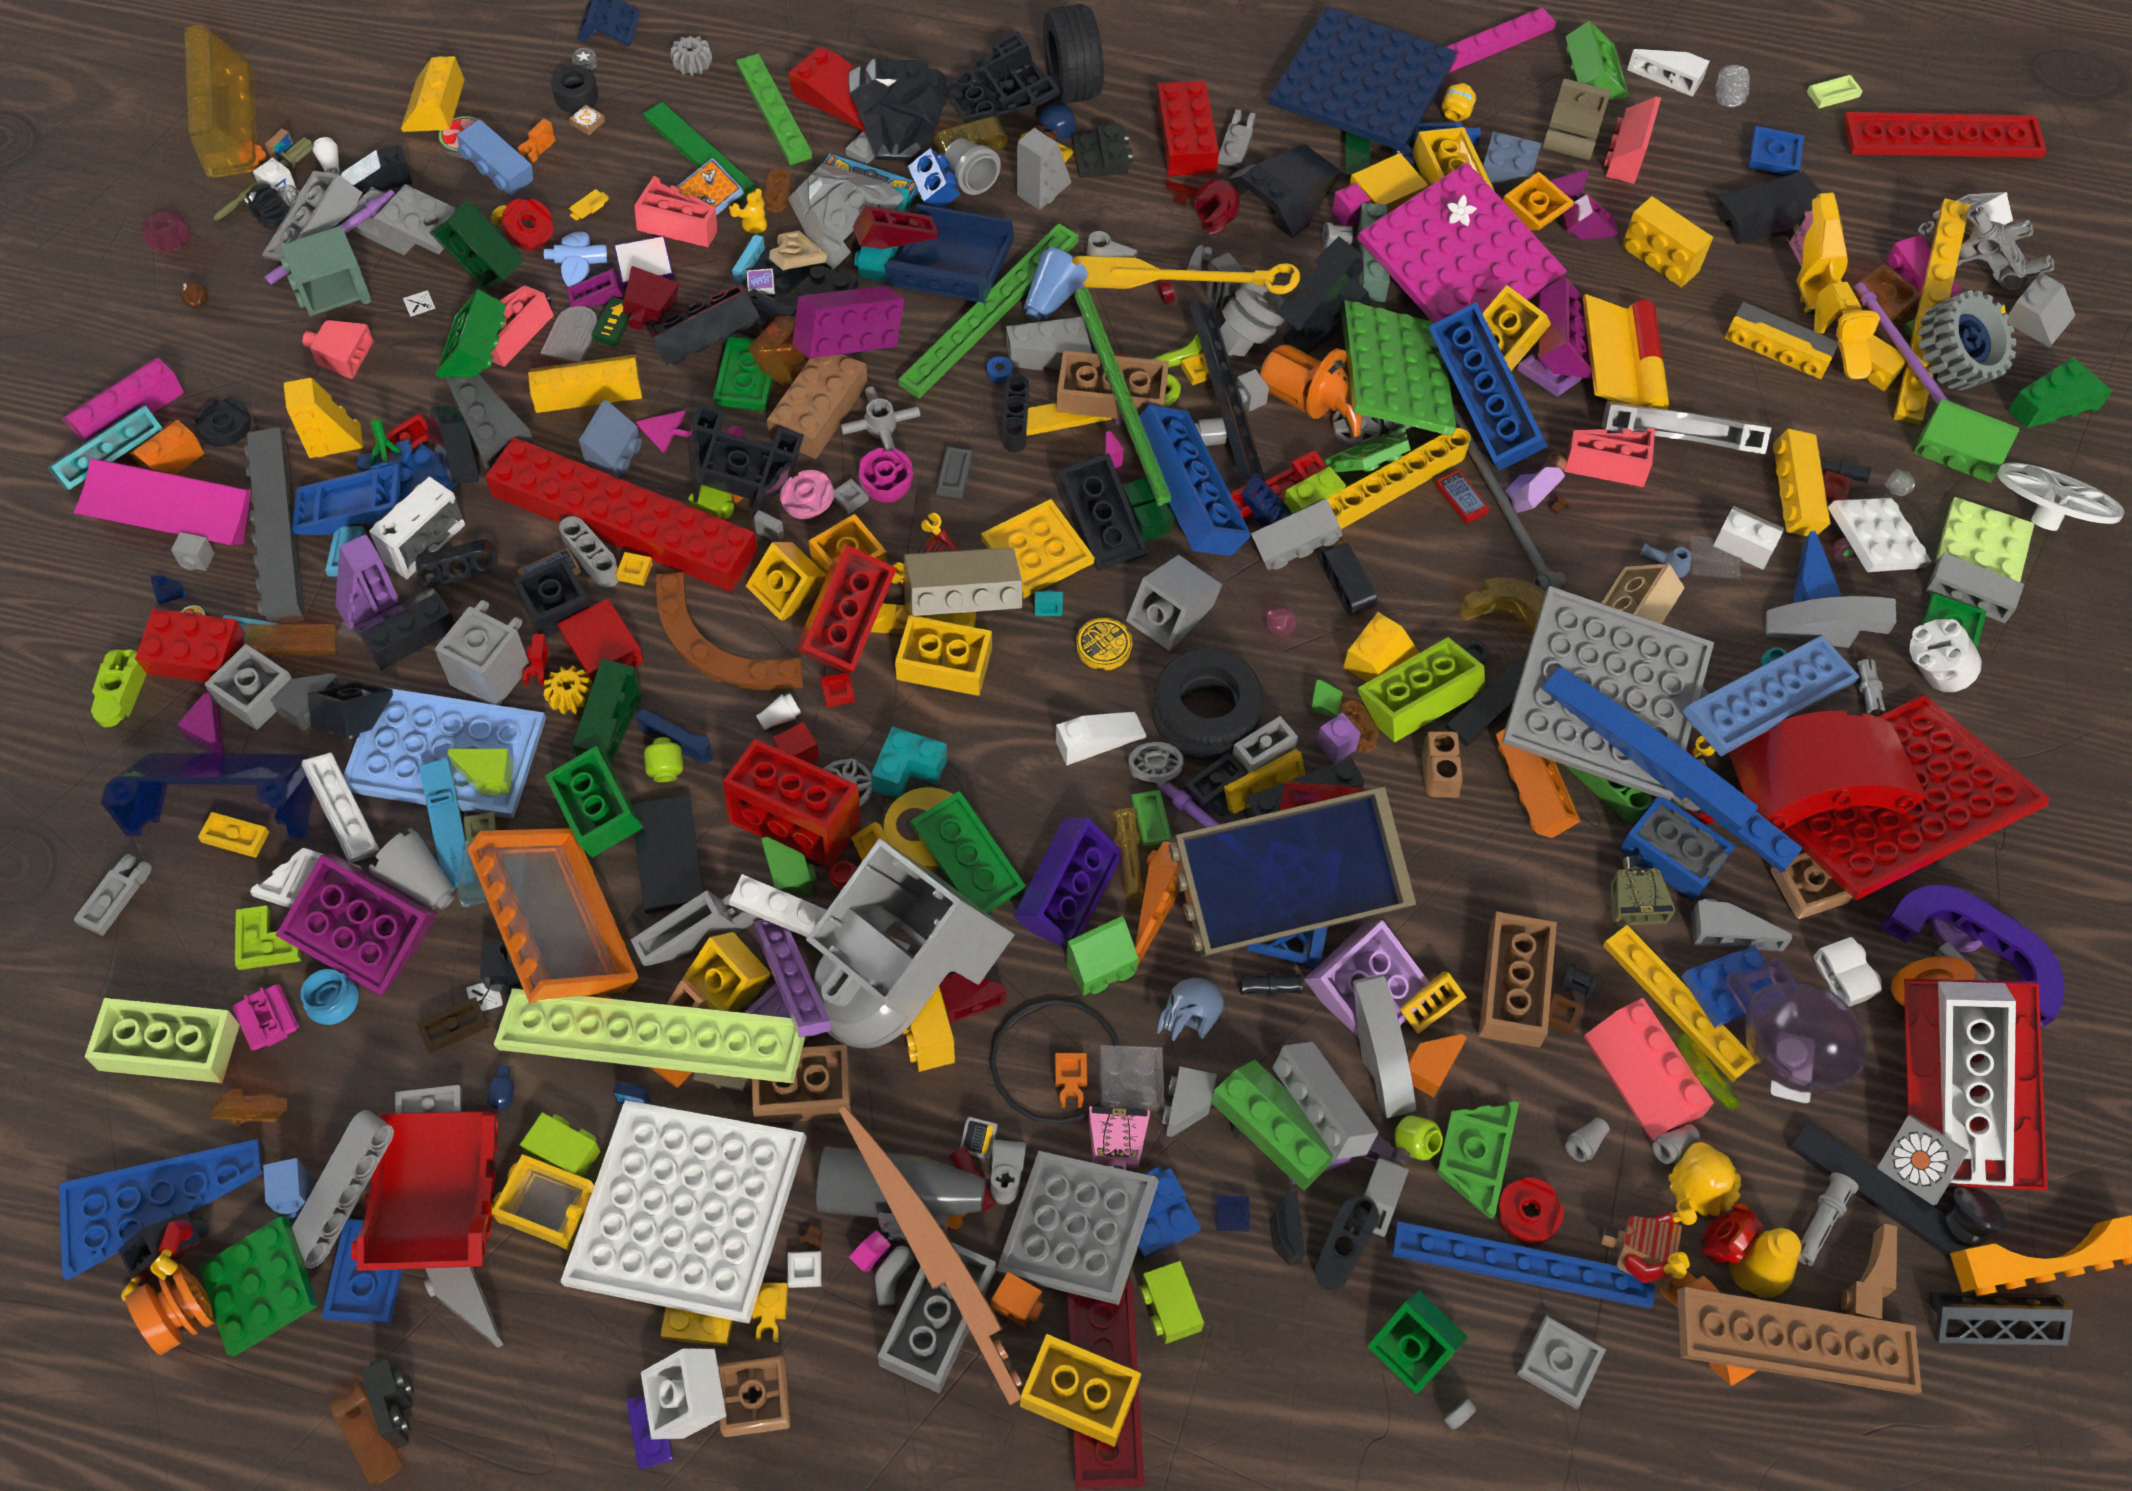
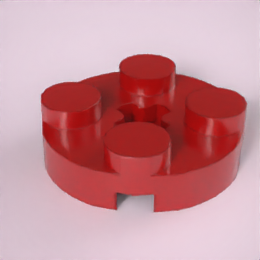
M530 198L529 200L515 199L506 206L502 214L501 231L509 241L525 251H533L535 248L542 247L548 242L554 229L550 211L537 200ZM521 220H531L532 228H526L525 226H523V222Z
M1522 1178L1520 1181L1509 1184L1500 1195L1497 1204L1499 1226L1516 1240L1524 1243L1542 1244L1559 1229L1563 1221L1564 1208L1562 1202L1560 1204L1558 1197L1555 1195L1557 1192L1550 1184L1538 1178ZM1529 1203L1535 1205L1534 1211L1538 1212V1216H1526L1522 1206L1527 1207Z
M1738 1203L1731 1206L1735 1211L1729 1215L1721 1212L1704 1232L1702 1241L1706 1244V1247L1701 1248V1251L1712 1262L1717 1264L1727 1261L1731 1264L1738 1263L1744 1257V1249L1763 1230V1223L1758 1220L1757 1214L1746 1204Z

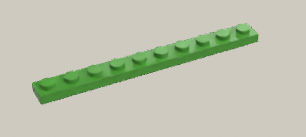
M1061 224L1055 226L990 290L985 303L977 302L898 379L899 386L918 399L922 397L1030 290L1044 249L1046 248L1047 250L1049 247H1054L1068 253L1078 243L1079 235Z

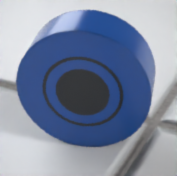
M994 357L987 363V376L993 382H1006L1008 377L1013 374V365L1005 357Z

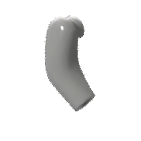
M1203 245L1198 246L1191 257L1187 270L1202 271L1203 260L1210 261L1212 259V248L1203 247Z
M908 1246L896 1247L875 1274L879 1307L895 1304L897 1280L908 1266H911L915 1261V1254Z

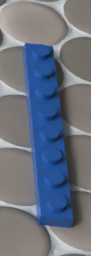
M1399 1221L1395 1225L1392 1248L1393 1257L1648 1309L1654 1304L1655 1285L1642 1283L1633 1275L1619 1270L1615 1265Z

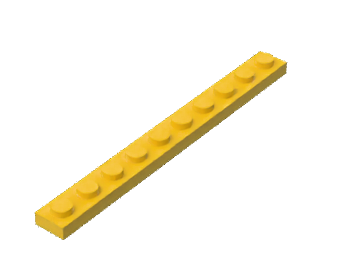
M1946 198L1941 204L1910 342V348L1931 377H1933V374L1928 370L1931 364L1929 361L1924 363L1922 356L1926 352L1925 349H1920L1919 342L1923 341V337L1918 336L1920 328L1925 327L1920 322L1922 317L1927 316L1925 312L1928 309L1950 299L1970 204ZM1908 363L1905 364L1893 419L1920 426L1924 418L1929 392Z

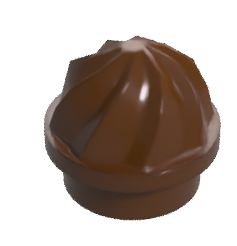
M188 281L180 289V297L186 305L196 308L205 305L208 292L205 286L199 282Z

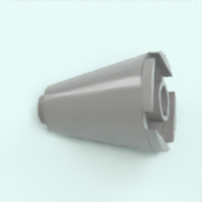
M407 829L409 832L407 836L399 833L377 853L375 857L379 862L375 867L370 864L369 873L432 910L438 908L441 910L445 909L454 900L452 894L455 888L420 835L414 829Z

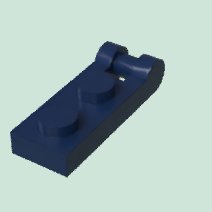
M642 708L635 716L639 731L654 739L670 738L672 743H676L681 747L683 755L698 763L706 764L712 760L713 754L707 736H694L684 726L679 724L675 726L667 722L661 714L654 711L651 713Z

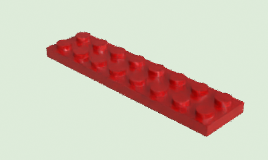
M1846 112L1843 118L1851 155L2043 158L2047 152L2037 115Z

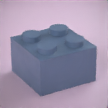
M1493 131L1483 168L1495 192L1507 194L1532 177L1541 143Z

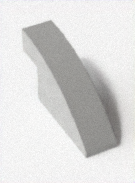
M1868 596L1830 597L1796 602L1773 608L1765 613L1766 637L1810 642L1823 635L1832 646L1849 648L1860 630L1883 634L1890 633L1896 624V599Z
M706 890L631 939V942L642 964L649 966L698 951L704 947L709 937L730 932L737 933L752 925L754 921L762 918L729 905V900L733 893L721 900Z
M1378 974L1354 980L1353 986L1362 1062L1375 1079L1378 1107L1386 1118L1416 1111L1407 1052L1385 976Z

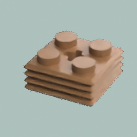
M1805 852L1799 853L1782 873L1773 866L1770 869L1797 919L1847 904L1852 898L1846 890Z
M782 1356L718 1365L726 1417L720 1419V1431L723 1437L782 1430L790 1427L786 1366ZM755 1389L758 1395L762 1396L757 1398L756 1403L750 1404L749 1400L745 1399V1397H749L751 1394L750 1390Z

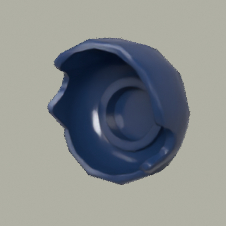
M1051 103L1042 109L1038 117V124L1046 126L1044 132H1051L1053 129L1057 131V140L1069 138L1075 133L1077 128L1074 113L1065 104Z

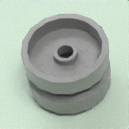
M1241 283L1235 292L1236 297H1231L1222 311L1223 316L1228 324L1245 338L1255 343L1266 344L1276 333V326L1282 325L1285 321L1276 314L1284 299L1280 295L1268 291L1266 286H1256L1254 283Z

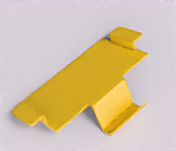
M597 189L593 190L569 208L572 211L570 216L577 221L590 213L593 214L604 206V203L609 200V196L604 192L600 193Z

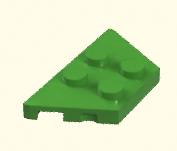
M1405 427L1396 428L1326 458L1323 462L1327 467L1330 466L1334 472L1357 470L1367 472L1375 470L1379 467L1380 463L1398 460L1402 457L1401 454L1411 450Z
M1515 1101L1497 1107L1487 1105L1478 1107L1475 1110L1462 1109L1452 1111L1449 1116L1437 1168V1174L1491 1219L1496 1214L1519 1102Z

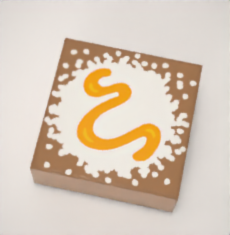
M586 104L569 118L570 125L588 136L605 122L603 114Z

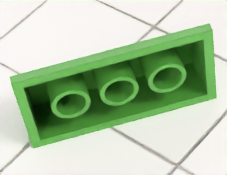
M1256 1060L1237 1068L1214 1090L1211 1103L1303 1191L1336 1160L1290 1092Z

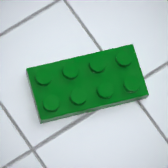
M960 791L910 821L909 825L951 886L987 914L1026 889L1022 879Z

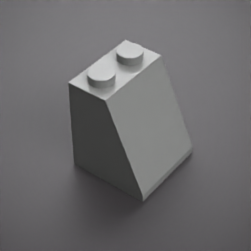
M1177 555L1142 579L1126 621L1165 649L1171 651L1214 606L1222 584L1180 555Z

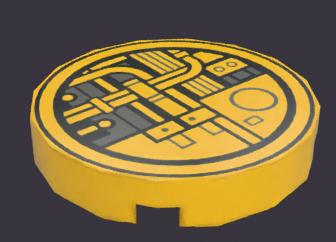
M1109 618L1094 619L1087 622L1079 630L1076 638L1077 654L1082 662L1091 668L1097 669L1098 667L1105 668L1104 670H1113L1122 666L1128 660L1132 649L1131 634L1119 621Z

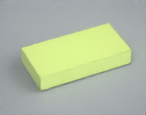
M1851 75L1811 85L1807 93L1816 106L1822 108L1859 98L1862 94V89Z

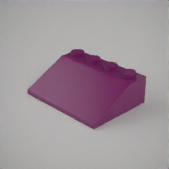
M326 854L320 855L275 936L383 996L424 940L438 913L337 855Z

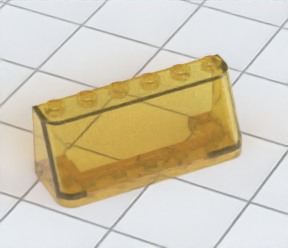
M202 25L185 27L189 137L208 178L251 172L258 166L256 165L257 130L254 79L251 66L207 27Z

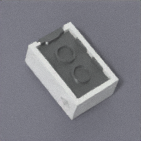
M428 477L424 482L418 484L413 492L402 502L397 503L393 510L382 520L377 521L369 532L382 562L405 579H408L416 571L415 563L421 555L438 551L461 530L465 523L454 493L431 477Z

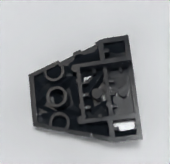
M1018 31L994 43L991 46L992 52L983 59L980 56L975 60L977 66L970 72L964 70L947 85V98L964 124L1038 106L1061 94L1060 89L1051 76L1044 77L1034 63L1029 46Z
M873 59L867 67L860 66L849 72V97L852 103H855L857 116L865 127V135L876 160L915 161L930 149L935 128L939 124L943 106H945L947 101V76L937 69H929L928 63L924 60Z

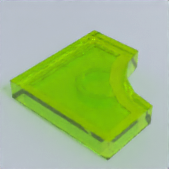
M1685 1033L1676 1039V1043L1693 1074L1729 1110L1733 1111L1740 1106L1741 1103L1732 1087L1718 1073L1704 1052Z

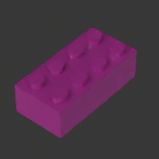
M888 286L799 296L792 345L809 359L897 347L904 298Z

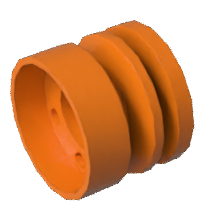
M181 1263L178 1264L177 1269L172 1274L175 1282L169 1275H167L165 1280L159 1278L162 1292L158 1293L154 1287L146 1283L125 1296L127 1307L135 1324L151 1348L160 1356L183 1343L180 1326L183 1325L194 1336L200 1332L197 1319L206 1328L216 1322L206 1291L198 1279Z

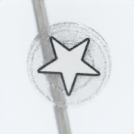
M580 48L572 54L573 65L586 67L589 70H592L597 65L596 54L592 49Z

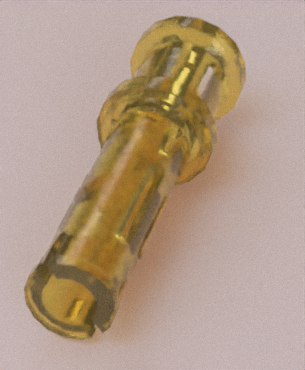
M1132 808L1119 809L1114 811L1111 816L1112 821L1116 825L1117 835L1114 837L1115 844L1120 847L1126 891L1125 897L1137 899L1144 896L1137 846L1140 843L1141 836L1137 832L1135 820L1138 817L1137 810Z

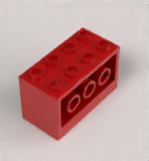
M757 739L753 740L723 780L729 823L759 837H769L804 854L805 858L829 869L833 867L851 841V837L856 834L861 826L857 784Z

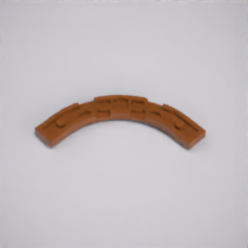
M684 572L656 574L657 607L662 628L672 643L674 650L692 668L717 682L722 680L739 685V688L781 690L803 688L801 658L753 660L738 657L717 648L699 633L689 617L686 606Z

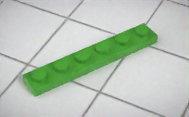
M759 53L736 60L737 69L789 166L812 159V151Z

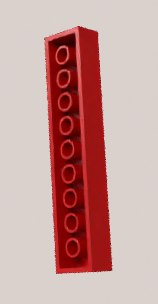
M516 437L512 438L485 476L491 496L558 523H561L564 518L569 516L579 517L600 540L637 555L651 557L652 561L684 572L689 576L729 592L733 591L758 551L755 533L751 530Z

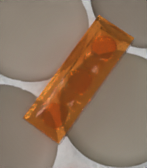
M245 625L244 645H249L262 655H336V625Z

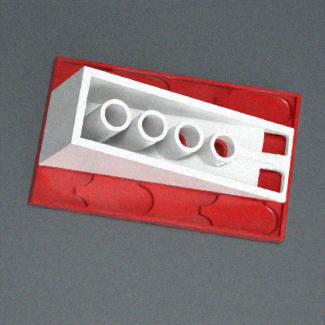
M1904 978L1907 1117L1908 1115H1913L1969 1151L1948 1186L2048 1191L2039 983L2037 981Z

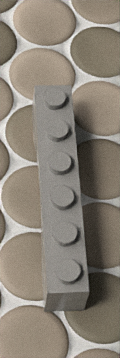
M1606 401L1601 425L1607 431L1619 433L1622 432V429H1631L1632 432H1646L1647 428H1655V436L1689 440L1766 454L1771 427L1765 423L1614 401Z

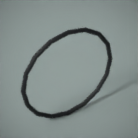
M1051 998L1029 1003L1006 1019L993 1040L990 1067L995 1087L1011 1108L1033 1121L1060 1125L1087 1118L1089 1116V1109L1084 1113L1064 1118L1035 1115L1014 1103L1000 1083L995 1063L999 1040L1011 1022L1030 1009L1051 1004L1077 1007L1098 1019L1112 1038L1117 1063L1113 1083L1103 1099L1093 1107L1104 1106L1118 1086L1123 1056L1117 1034L1101 1014L1080 1002Z

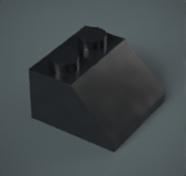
M356 680L307 693L311 727L324 730L326 734L342 735L344 739L358 738L360 733L372 730L392 698L393 690Z

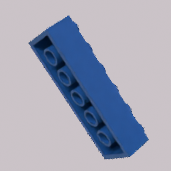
M1477 302L1429 326L1428 328L1498 470L1500 471L1548 447Z
M1149 404L1139 416L1140 423L1144 426V431H1146V436H1148L1147 439H1149V444H1151L1150 447H1152L1154 452L1153 455L1157 458L1158 466H1160V471H1162L1161 474H1163L1165 479V485H1167L1169 493H1171V501L1168 504L1171 506L1177 522L1188 540V545L1195 552L1232 556L1252 535L1189 412Z

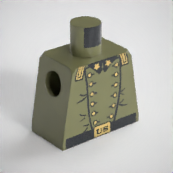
M1639 856L1624 858L1622 861L1624 870L1617 871L1611 881L1612 926L1667 924L1675 913V907L1660 870L1657 868L1642 869Z

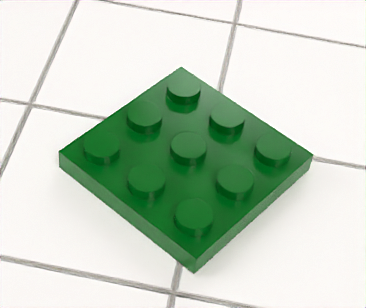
M278 1217L199 1265L228 1356H237L318 1307L289 1218Z

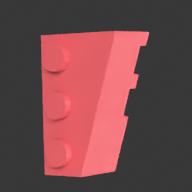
M1647 428L1646 432H1632L1631 429H1622L1621 433H1607L1606 429L1574 430L1566 452L1567 463L1564 472L1644 487L1653 462L1655 428Z

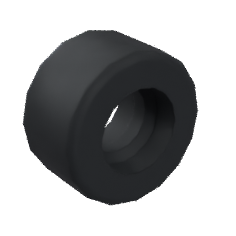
M578 65L567 66L558 70L552 77L551 87L554 99L562 110L576 113L585 104L593 107L597 102L598 89L593 73L586 67Z

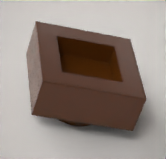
M1554 993L1550 1000L1548 1026L1572 1035L1583 1005Z

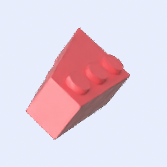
M653 176L634 205L636 228L638 231L704 247H709L717 234L715 207L692 195L689 197L679 193L677 187L672 185L669 188L661 184L660 179Z
M526 285L499 300L506 304L503 314L506 317V321L501 330L497 332L500 339L495 349L491 351V355L494 356L492 362L503 367L554 316L545 294Z

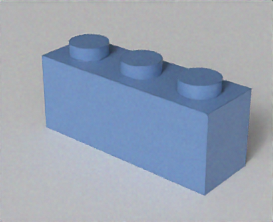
M477 120L457 135L458 151L461 156L473 162L481 174L490 177L499 190H504L510 196H513L534 180L532 164L482 120Z

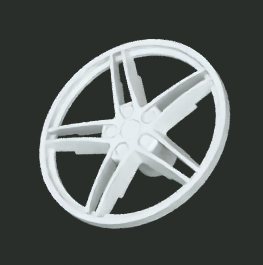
M2004 463L1997 472L2000 481L2008 488L2038 504L2031 521L2042 528L2057 531L2065 515L2106 524L2117 523L2121 521L2124 515L2123 507L2107 494L2059 472L2023 463ZM2059 482L2064 483V484L2069 485V486H2062Z

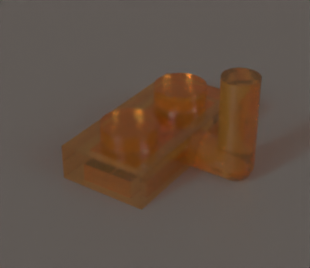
M232 1089L228 1093L222 1094L211 1106V1119L230 1120L231 1125L234 1127L241 1126L245 1121L275 1122L287 1110V1099L274 1097L273 1094L267 1093L257 1096H243L242 1089Z

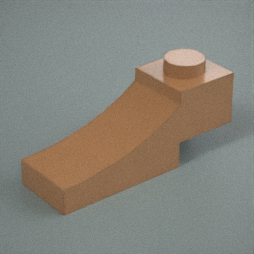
M1883 1224L1873 1233L1871 1255L1861 1280L1853 1283L1842 1293L1841 1308L1845 1310V1314L1878 1320L1882 1319L1883 1298L1896 1289L1897 1226Z

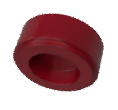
M1157 280L1156 288L1164 304L1174 302L1175 294L1170 281Z

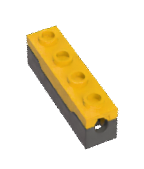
M1742 302L1725 336L1726 340L1820 380L1838 347L1837 341L1746 302Z

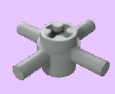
M868 387L865 389V393L869 403L866 407L864 419L840 424L842 434L867 429L872 437L882 440L885 451L893 452L892 448H896L891 435L896 427V422L920 417L919 408L916 406L894 412L889 401L882 398L878 399L875 388Z

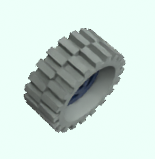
M1966 291L1938 303L1925 312L1927 316L1921 319L1920 323L1925 327L1920 328L1918 336L1923 337V341L1919 342L1920 349H1925L1926 352L1922 358L1924 363L1930 362L1931 366L1928 370L1931 374L1938 373L1937 380L1941 384L1947 382L1948 388L1953 389L1957 387V390L1972 388L2006 373L2005 370L2010 369L2013 364L2010 361L2015 358L2016 354L2015 351L2011 350V347L2016 346V339L2011 338V333L2015 332L2013 325L2008 326L2006 320L2010 319L2007 312L2001 313L2000 309L2003 306L1999 302L1992 303L1993 297L1989 294L1983 296L1982 291Z

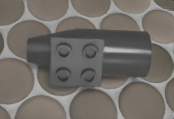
M826 1146L821 1156L816 1191L817 1211L878 1218L883 1235H888V1239L899 1242L907 1241L860 1150ZM886 1152L923 1200L947 1236L948 1216L982 1211L985 1178L925 1156Z

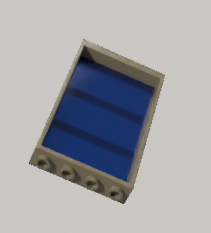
M1385 787L1178 834L1171 839L1172 844H1169L1171 860L1173 862L1177 861L1179 873L1176 874L1177 885L1180 892L1184 891L1187 901L1184 904L1185 916L1188 922L1192 921L1195 932L1191 934L1194 950L1200 952L1201 957L1416 905Z

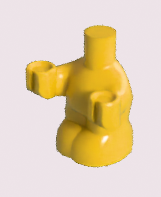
M756 189L755 192L752 191V193L747 195L748 203L744 209H740L737 203H734L732 207L729 206L730 215L742 218L743 229L752 234H759L767 228L762 191Z

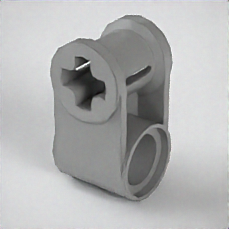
M994 1139L991 1159V1194L998 1204L1008 1205L1018 1198L1021 1171H1023L1026 1142ZM1008 1183L1007 1188H1003L1002 1184Z

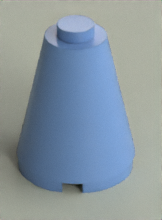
M1049 247L1046 250L1045 248L1041 254L1024 305L1027 317L1035 322L1040 320L1046 321L1088 277L1086 268L1081 263L1078 266L1071 262L1073 257L1060 249Z

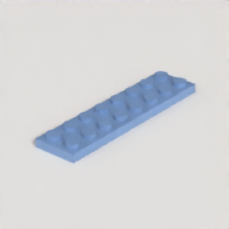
M1821 635L1693 702L1682 712L1709 742L1710 746L1720 756H1723L1774 728L1782 720L1794 717L1850 686L1860 676Z

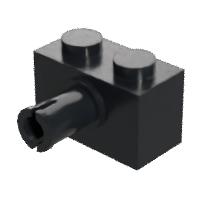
M535 939L534 941L549 975V950L544 939ZM504 940L494 943H481L480 978L486 989L495 992L506 991L508 988L514 987L523 988Z

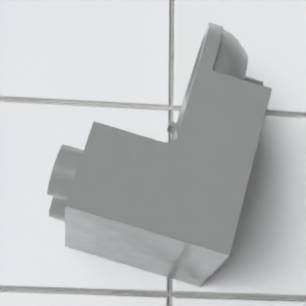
M879 838L806 939L823 954L816 968L813 983L830 1019L831 1031H828V1033L836 1040L855 1048H874L894 1040L911 1025L949 972L955 971L979 985L1015 934L935 873ZM894 926L900 927L917 945L921 946L915 956L887 935L891 928Z

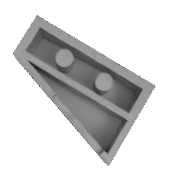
M1033 128L1018 141L1017 196L1038 210H1041L1047 203L1050 204L1072 182L1058 143L1036 128Z

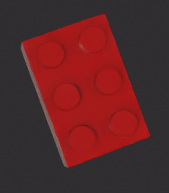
M152 608L135 660L149 675L207 682L244 646L243 639L247 637V634L236 619Z

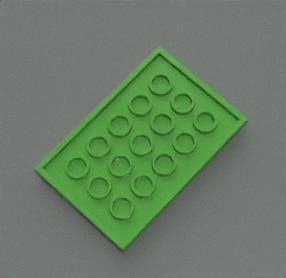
M1344 300L1341 307V317L1353 413L1452 436L1456 430V422L1447 366L1428 328L1434 323L1431 320L1412 317L1408 314H1399L1384 308H1375L1363 305L1360 302Z

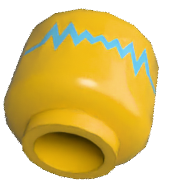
M1464 83L1448 87L1441 104L1445 117L1454 122L1467 119L1475 105L1476 94L1469 85Z

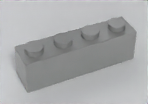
M1314 1042L1284 1045L1272 1068L1336 1160L1367 1155L1379 1132Z

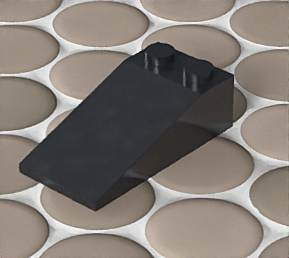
M1109 453L1060 469L1057 472L1054 481L1063 504L1082 541L1094 556V565L1097 571L1149 553Z

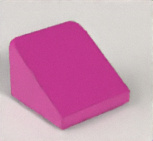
M1107 431L1105 454H1110L1116 469L1122 466L1124 449L1113 433Z

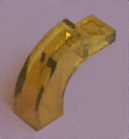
M1509 577L1484 580L1481 592H1472L1464 598L1460 614L1464 621L1490 612H1508L1520 618L1533 636L1546 592L1540 587L1521 579Z

